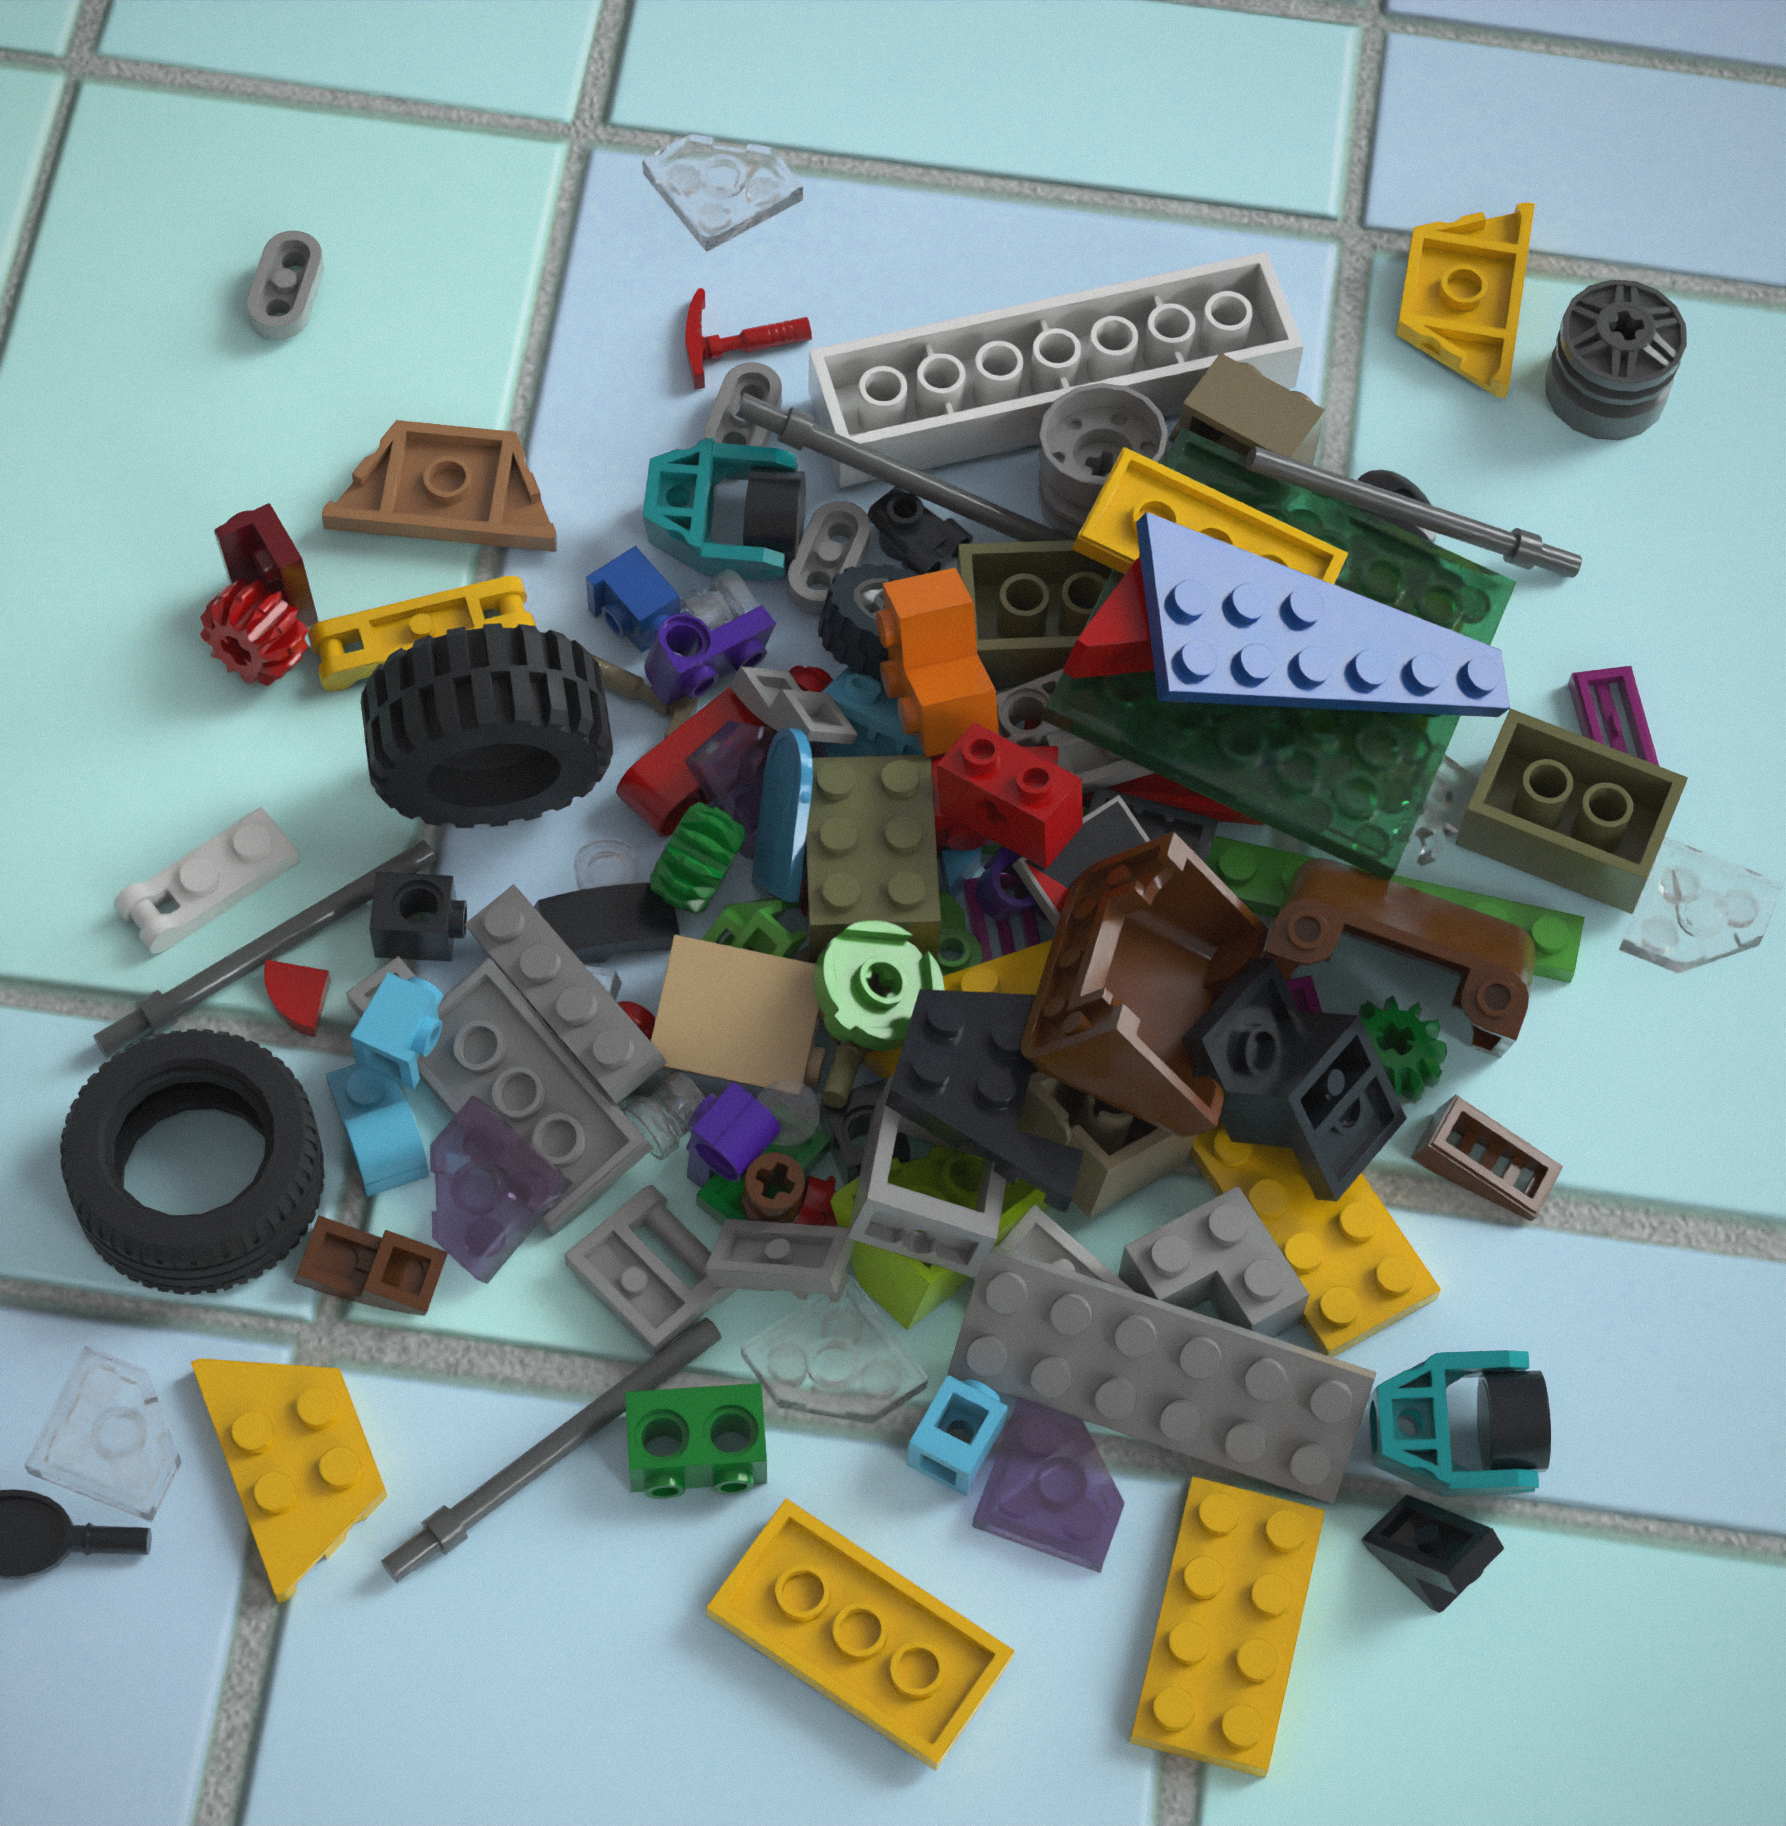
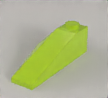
M941 1145L931 1148L928 1156L904 1163H900L898 1158L892 1159L887 1183L976 1210L984 1159ZM859 1176L834 1193L830 1201L839 1227L849 1228ZM1021 1178L1015 1184L1006 1180L998 1235L994 1246H998L1034 1205L1043 1212L1050 1207L1043 1202L1045 1193ZM915 1230L916 1232L924 1233L922 1230ZM854 1240L855 1246L850 1260L859 1286L906 1330L951 1298L972 1278L968 1275Z

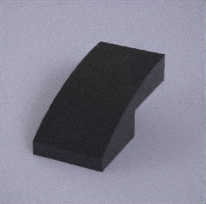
M650 883L620 884L583 889L543 898L534 905V908L581 962H605L613 950H671L674 935L681 936L675 907L664 902L663 897L653 892Z

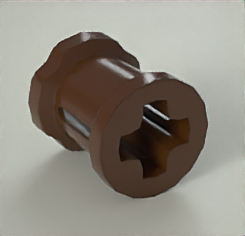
M777 1152L766 1153L754 1159L747 1169L744 1181L745 1187L741 1197V1206L745 1211L746 1219L750 1221L792 1223L798 1215L801 1203L800 1198L805 1186L802 1168L790 1156ZM772 1185L783 1189V1192L779 1191L774 1199H769L762 1195L763 1192L767 1193Z

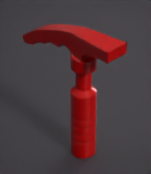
M698 288L690 303L686 322L685 348L695 390L705 388L703 363L707 358L711 360L723 358V353L740 349L748 353L812 340L808 317L742 329L739 335L720 338L718 334L703 337L701 322L702 310L706 308L705 290Z

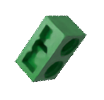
M762 1383L625 1392L631 1492H644L650 1498L668 1499L681 1496L686 1492V1489L713 1487V1490L717 1493L740 1494L752 1490L754 1484L767 1483ZM726 1432L740 1433L749 1441L743 1449L736 1452H724L713 1444L719 1435ZM660 1436L671 1437L681 1445L675 1453L666 1457L654 1456L645 1449L648 1442Z

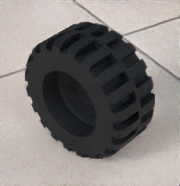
M501 623L483 624V628L466 630L465 626L449 629L446 635L436 638L428 635L415 640L412 648L408 650L400 648L390 654L385 664H379L372 672L361 694L360 703L371 785L375 788L376 794L391 809L395 808L400 815L411 820L420 817L425 824L441 826L443 823L455 824L456 828H474L475 824H490L491 827L508 825V821L522 818L525 821L542 817V813L551 809L559 811L571 805L573 798L576 796L581 798L586 796L593 790L596 782L601 781L611 763L613 742L603 675L599 663L576 640L570 641L564 634L551 629L543 633L539 632L536 626L518 624L516 628H503Z

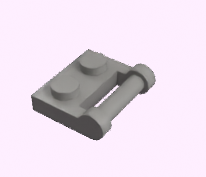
M649 1185L640 1190L569 1250L564 1257L565 1265L655 1356L713 1305L719 1304L730 1297L736 1289L711 1287L705 1270L711 1252L665 1207L667 1199L653 1185ZM647 1225L701 1281L690 1290L634 1233L636 1229Z

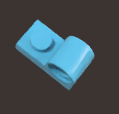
M357 1064L325 1073L367 1197L430 1176L421 1137L407 1100H404L399 1083Z

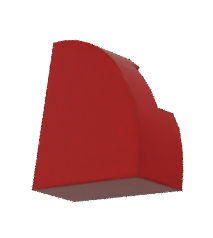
M266 959L264 982L274 1009L286 1020V1023L292 1029L307 1036L316 1037L331 982L329 970Z

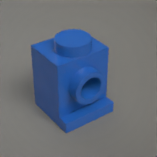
M636 545L586 577L588 610L595 618L602 614L612 632L621 639L627 636L641 653L651 648L661 623L671 615L680 614L679 594Z

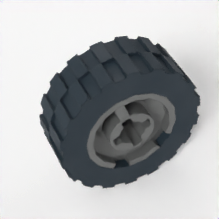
M871 563L862 564V566L855 568L851 566L845 568L842 574L837 573L829 585L818 627V637H822V645L825 650L830 651L834 655L833 658L840 664L850 667L851 671L873 677L874 680L882 681L880 663L889 660L888 648L882 646L876 625V611L884 609L882 583L918 576L917 572L909 569L895 568L893 565L883 564V566Z

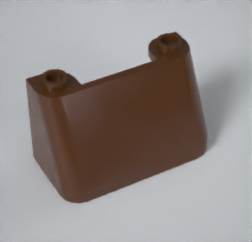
M1174 831L1091 865L1078 876L1066 896L1021 1040L1020 1050L1022 1055L1039 1072L1178 1137L1199 1135L1216 1128L1221 1115L1224 1092L1220 1085L1210 1077L1201 1076L1192 1079L1195 1065L1182 1037L1213 1004L1215 993L1228 988L1254 958H1261L1269 929Z
M1317 858L1309 860L1297 868L1288 885L1262 958L1275 959L1284 980L1289 981L1293 972L1301 965H1312L1322 961L1329 963L1342 934L1460 976L1450 1007L1461 1010L1470 1021L1473 1032L1470 1048L1501 1058L1517 1041L1528 1009L1536 960L1534 942L1525 930L1507 921L1335 860Z

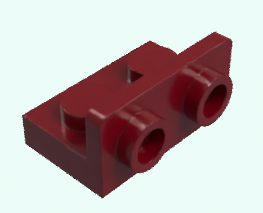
M270 503L253 511L239 512L232 516L225 524L214 530L229 585H232L239 578L251 584L259 579L265 583L270 592L276 593L281 591L282 599L289 606L299 609L296 619L303 622L306 627L319 622L303 559Z

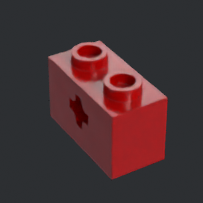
M973 722L937 763L941 813L1045 869L1049 867L1083 826L1082 778L976 722Z

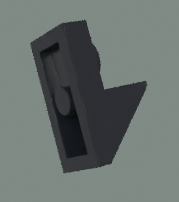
M1408 1494L1361 1539L1366 1549L1430 1609L1438 1613L1443 1612L1470 1584L1475 1582L1482 1575L1484 1569L1505 1549L1493 1528Z

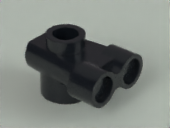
M896 486L871 505L867 514L870 522L879 530V544L882 551L888 557L902 561L901 565L905 570H912L917 572L918 575L941 571L948 562L957 560L959 544H970L973 540V536L953 518H948L944 521L926 508L916 495L907 493Z

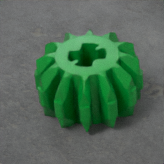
M702 802L690 806L674 830L650 875L651 890L663 897L664 902L679 910L682 908L695 915L706 910L745 841L744 826L731 818L732 815L716 806L712 808Z
M1394 995L1386 999L1382 1011L1367 999L1360 1006L1358 1015L1362 1019L1397 1098L1401 1094L1415 1105L1417 1101L1422 1099L1424 1087L1433 1088V1086H1436L1442 1074L1439 1064L1445 1061L1447 1046L1445 1042L1437 1040L1441 1030L1439 1019L1420 1021L1419 1018L1422 1012L1420 1002L1410 1006L1408 1011L1399 1009L1398 1002Z

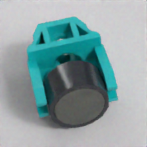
M706 438L700 440L696 446L690 449H675L650 458L642 515L648 542L704 576L765 582L785 579L786 562L791 563L793 559H796L798 546L802 540L805 517L806 478L804 471H797V454L773 447L715 443L714 438ZM726 478L748 480L744 511L743 546L718 544L710 536L716 486Z
M1528 1351L1440 1352L1431 1355L1427 1360L1377 1385L1368 1399L1372 1466L1441 1497L1508 1495L1534 1492L1535 1488H1539L1538 1472H1545L1549 1468L1551 1455L1550 1407L1546 1382L1542 1371H1526L1530 1369ZM1479 1377L1477 1387V1430L1481 1460L1484 1468L1482 1471L1468 1470L1451 1460L1446 1388L1461 1378ZM1405 1419L1411 1422L1416 1434L1407 1435L1402 1432L1398 1426V1420Z

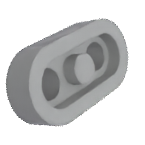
M296 230L281 232L272 237L264 247L247 297V309L251 326L259 335L267 339L284 340L291 338L301 332L307 324L324 272L321 246L310 234ZM292 266L302 267L297 271H292L291 269H288ZM277 313H285V315L282 316H273Z
M756 362L743 363L732 368L722 382L704 430V439L714 438L715 443L766 447L771 431L735 416V411L744 393L781 408L782 383L778 374L769 366Z
M832 501L820 506L812 515L798 546L796 559L792 560L788 570V593L793 603L800 609L809 613L822 614L829 585L832 583L833 577L837 573L842 574L845 568L861 566L870 544V520L861 507L848 501ZM834 536H844L849 540L844 543H837L831 540V538ZM813 584H823L828 588L825 590H812L809 587Z

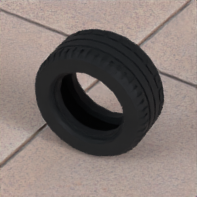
M187 1029L186 1032L174 1030L168 1034H164V1032L157 1034L152 1039L145 1038L139 1040L140 1043L129 1045L123 1053L118 1052L113 1055L109 1062H104L98 1068V1073H93L87 1079L88 1084L81 1087L78 1092L79 1098L74 1099L70 1106L71 1112L67 1113L66 1127L63 1128L61 1135L63 1142L60 1143V1153L62 1156L60 1163L67 1193L81 1228L88 1241L92 1243L97 1254L102 1255L103 1260L107 1264L114 1266L115 1270L122 1276L127 1275L129 1280L136 1283L141 1281L143 1286L150 1289L156 1287L161 1292L173 1290L174 1294L184 1295L186 1292H190L191 1295L201 1294L202 1291L217 1293V1289L222 1288L226 1291L233 1288L232 1285L239 1283V1285L249 1283L248 1279L252 1277L257 1279L263 1275V1270H271L277 1266L276 1262L284 1260L289 1255L288 1250L294 1249L300 1243L299 1238L307 1233L309 1229L308 1224L313 1222L316 1216L315 1210L320 1205V1194L323 1192V1179L325 1178L324 1155L315 1117L307 1094L304 1092L299 1080L295 1079L291 1069L285 1067L281 1059L273 1057L272 1052L265 1047L260 1048L258 1043L251 1040L245 1041V1038L239 1035L230 1036L229 1032L223 1031L214 1033V1030L203 1029L202 1031ZM217 1109L243 1118L264 1137V1158L253 1181L230 1203L203 1214L169 1215L143 1206L124 1189L125 1165L136 1142L158 1121L185 1110Z

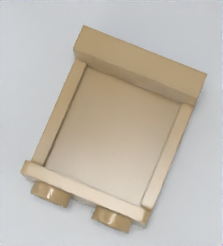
M674 935L651 1043L667 1061L660 1069L673 1072L683 1071L730 1082L734 1081L735 1083L782 1092L804 1099L807 1085L815 1087L819 1085L826 1053L825 1048L815 1047L820 1022H824L825 1015L820 1009L814 991L813 975L815 964Z

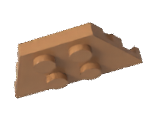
M396 420L380 439L377 451L365 457L352 473L353 483L336 503L329 500L322 511L324 529L551 552H556L557 550L556 529L553 522L550 523L541 501V492L533 473L528 469L524 450L517 433L514 431Z

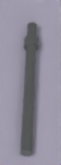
M744 393L736 408L735 416L778 434V442L799 451L804 446L1020 542L1076 540L814 424L815 417L793 407L787 412Z
M1253 446L1248 452L1245 462L1247 470L1501 554L1506 563L1527 570L1537 566L1570 578H1574L1581 568V555L1545 544L1542 541V537L1538 534L1520 528H1515L1510 532L1257 446Z
M424 840L416 843L166 993L162 994L159 990H156L135 1003L136 1010L93 1035L96 1044L107 1058L149 1032L153 1036L162 1033L178 1023L176 1016L265 964L266 959L271 960L372 900L376 872L416 874L436 862L432 849Z
M705 1317L449 1509L443 1505L421 1522L424 1529L381 1560L383 1567L390 1577L398 1583L439 1551L447 1555L468 1539L466 1533L468 1529L626 1411L625 1392L654 1390L721 1340L722 1336L715 1324Z

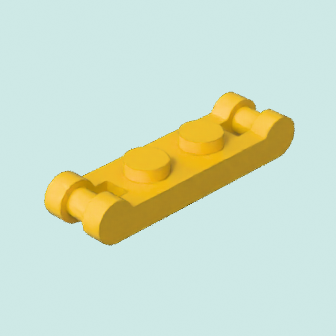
M504 576L323 620L311 626L307 635L313 653L320 655L321 663L317 669L323 689L335 692L353 686L357 680L370 677L379 664H385L390 654L400 648L408 650L412 648L415 640L428 635L436 638L446 635L449 629L464 626L466 630L483 628V624L501 623L503 628H516L518 624L536 626L533 615L526 612L523 605L527 601V594L522 579L517 576ZM494 609L500 611L501 615L484 619L482 611ZM361 641L363 649L349 653L344 652L347 644Z

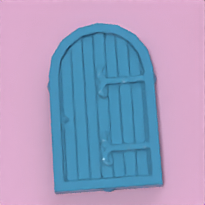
M795 728L780 729L774 736L768 750L751 882L785 902L798 903L812 794L813 762L807 736L801 729Z

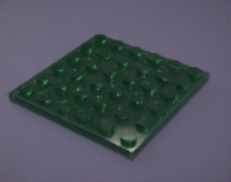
M1181 427L1163 464L1164 466L1347 552L1348 555L1334 585L1491 645L1517 583L1516 581L1345 502L1247 470L1245 468L1247 457ZM1114 569L1112 570L1086 626L1125 574ZM1151 670L1083 678H1071L1063 672L1041 720L1371 874L1390 880L1397 870L1461 715L1158 701L1155 671Z

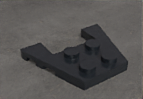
M920 989L885 1105L956 1149H959L964 1143L995 1162L993 1170L995 1173L1013 1184L1021 1178L1046 1194L1044 1203L1057 1211L1067 1213L1073 1198L1084 1150L1017 1130L1033 1065L1022 1055L1020 1050L1021 1040L1035 995Z

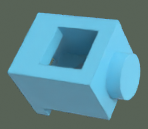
M387 972L350 1035L356 1064L414 1090L420 1080L417 1058L419 1055L427 1057L434 1049L441 1034L443 1023L439 1020L437 1010L443 999L441 991L424 979L410 977L408 980H405Z
M947 1375L909 1441L907 1466L967 1497L976 1475L1005 1425L1008 1406L1001 1403L999 1395L987 1385L972 1379H966L963 1383ZM954 1429H963L971 1435L972 1439L969 1443H965L948 1433Z

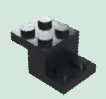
M1254 958L1182 1037L1200 1077L1207 1076L1212 1078L1220 1085L1224 1092L1220 1118L1231 1141L1292 1148L1316 1200L1337 1202L1407 1119L1360 1015L1299 1011L1275 959Z

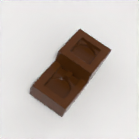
M318 1215L293 1283L353 1302L386 1310L425 1316L448 1252L388 1230L384 1231L381 1238Z

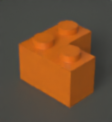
M956 567L882 583L884 609L876 611V625L882 646L888 648L889 660L880 663L881 679L888 699L897 698L899 719L905 735L915 734L925 757L947 753L973 722L999 734L996 689L977 654L974 602Z

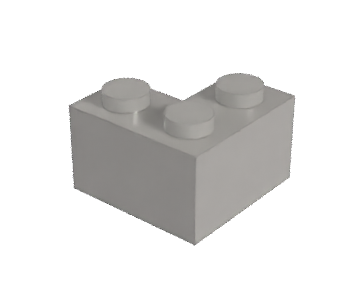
M1239 1186L1125 1245L1118 1277L1134 1292L1188 1310L1209 1300L1222 1321L1272 1338L1301 1323L1310 1295Z

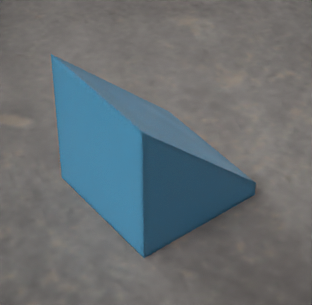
M981 847L970 851L942 850L941 871L946 894L955 899L963 890L964 879L972 878L981 867Z

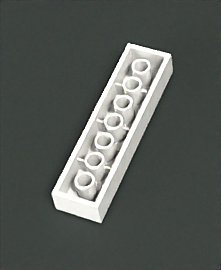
M1265 251L809 350L808 392L819 426L915 469L924 470L1039 444V434L1044 414L1057 398L1081 386L1098 383L1127 386L1147 396L1162 412L1163 416L1181 413L1183 402L1220 353L1239 363L1243 362L1254 366L1263 376L1287 389L1294 388L1297 383L1304 345L1269 255ZM830 458L839 488L879 480Z

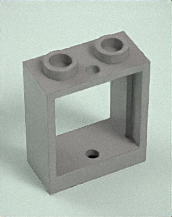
M890 1076L871 1115L847 1238L976 1278L997 1240L1007 1179L993 1171L995 1162L963 1143L959 1149H956L886 1106L885 1103L893 1080V1076ZM897 1131L983 1158L984 1163L976 1210L887 1183ZM915 1230H922L924 1233L916 1232Z

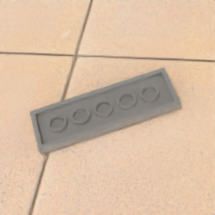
M993 1245L977 1274L947 1375L962 1380H976L994 1391L1334 1504L1377 1372Z

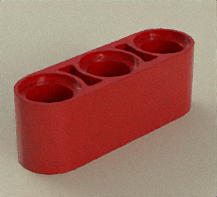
M728 687L635 762L618 783L616 794L660 837L671 836L690 806L698 802L709 806L767 759L768 750L778 731L754 715L737 697L731 687Z

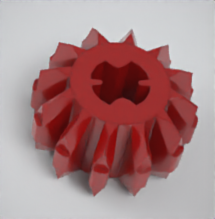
M239 578L232 585H227L207 604L205 612L200 616L204 626L200 636L203 641L213 647L210 654L211 657L221 659L226 665L227 673L233 671L239 673L244 682L249 685L258 681L269 686L275 680L281 679L288 671L290 672L300 662L302 654L308 648L305 636L309 630L303 622L296 619L299 609L289 606L282 599L281 591L276 593L270 592L265 583L259 579L251 584Z

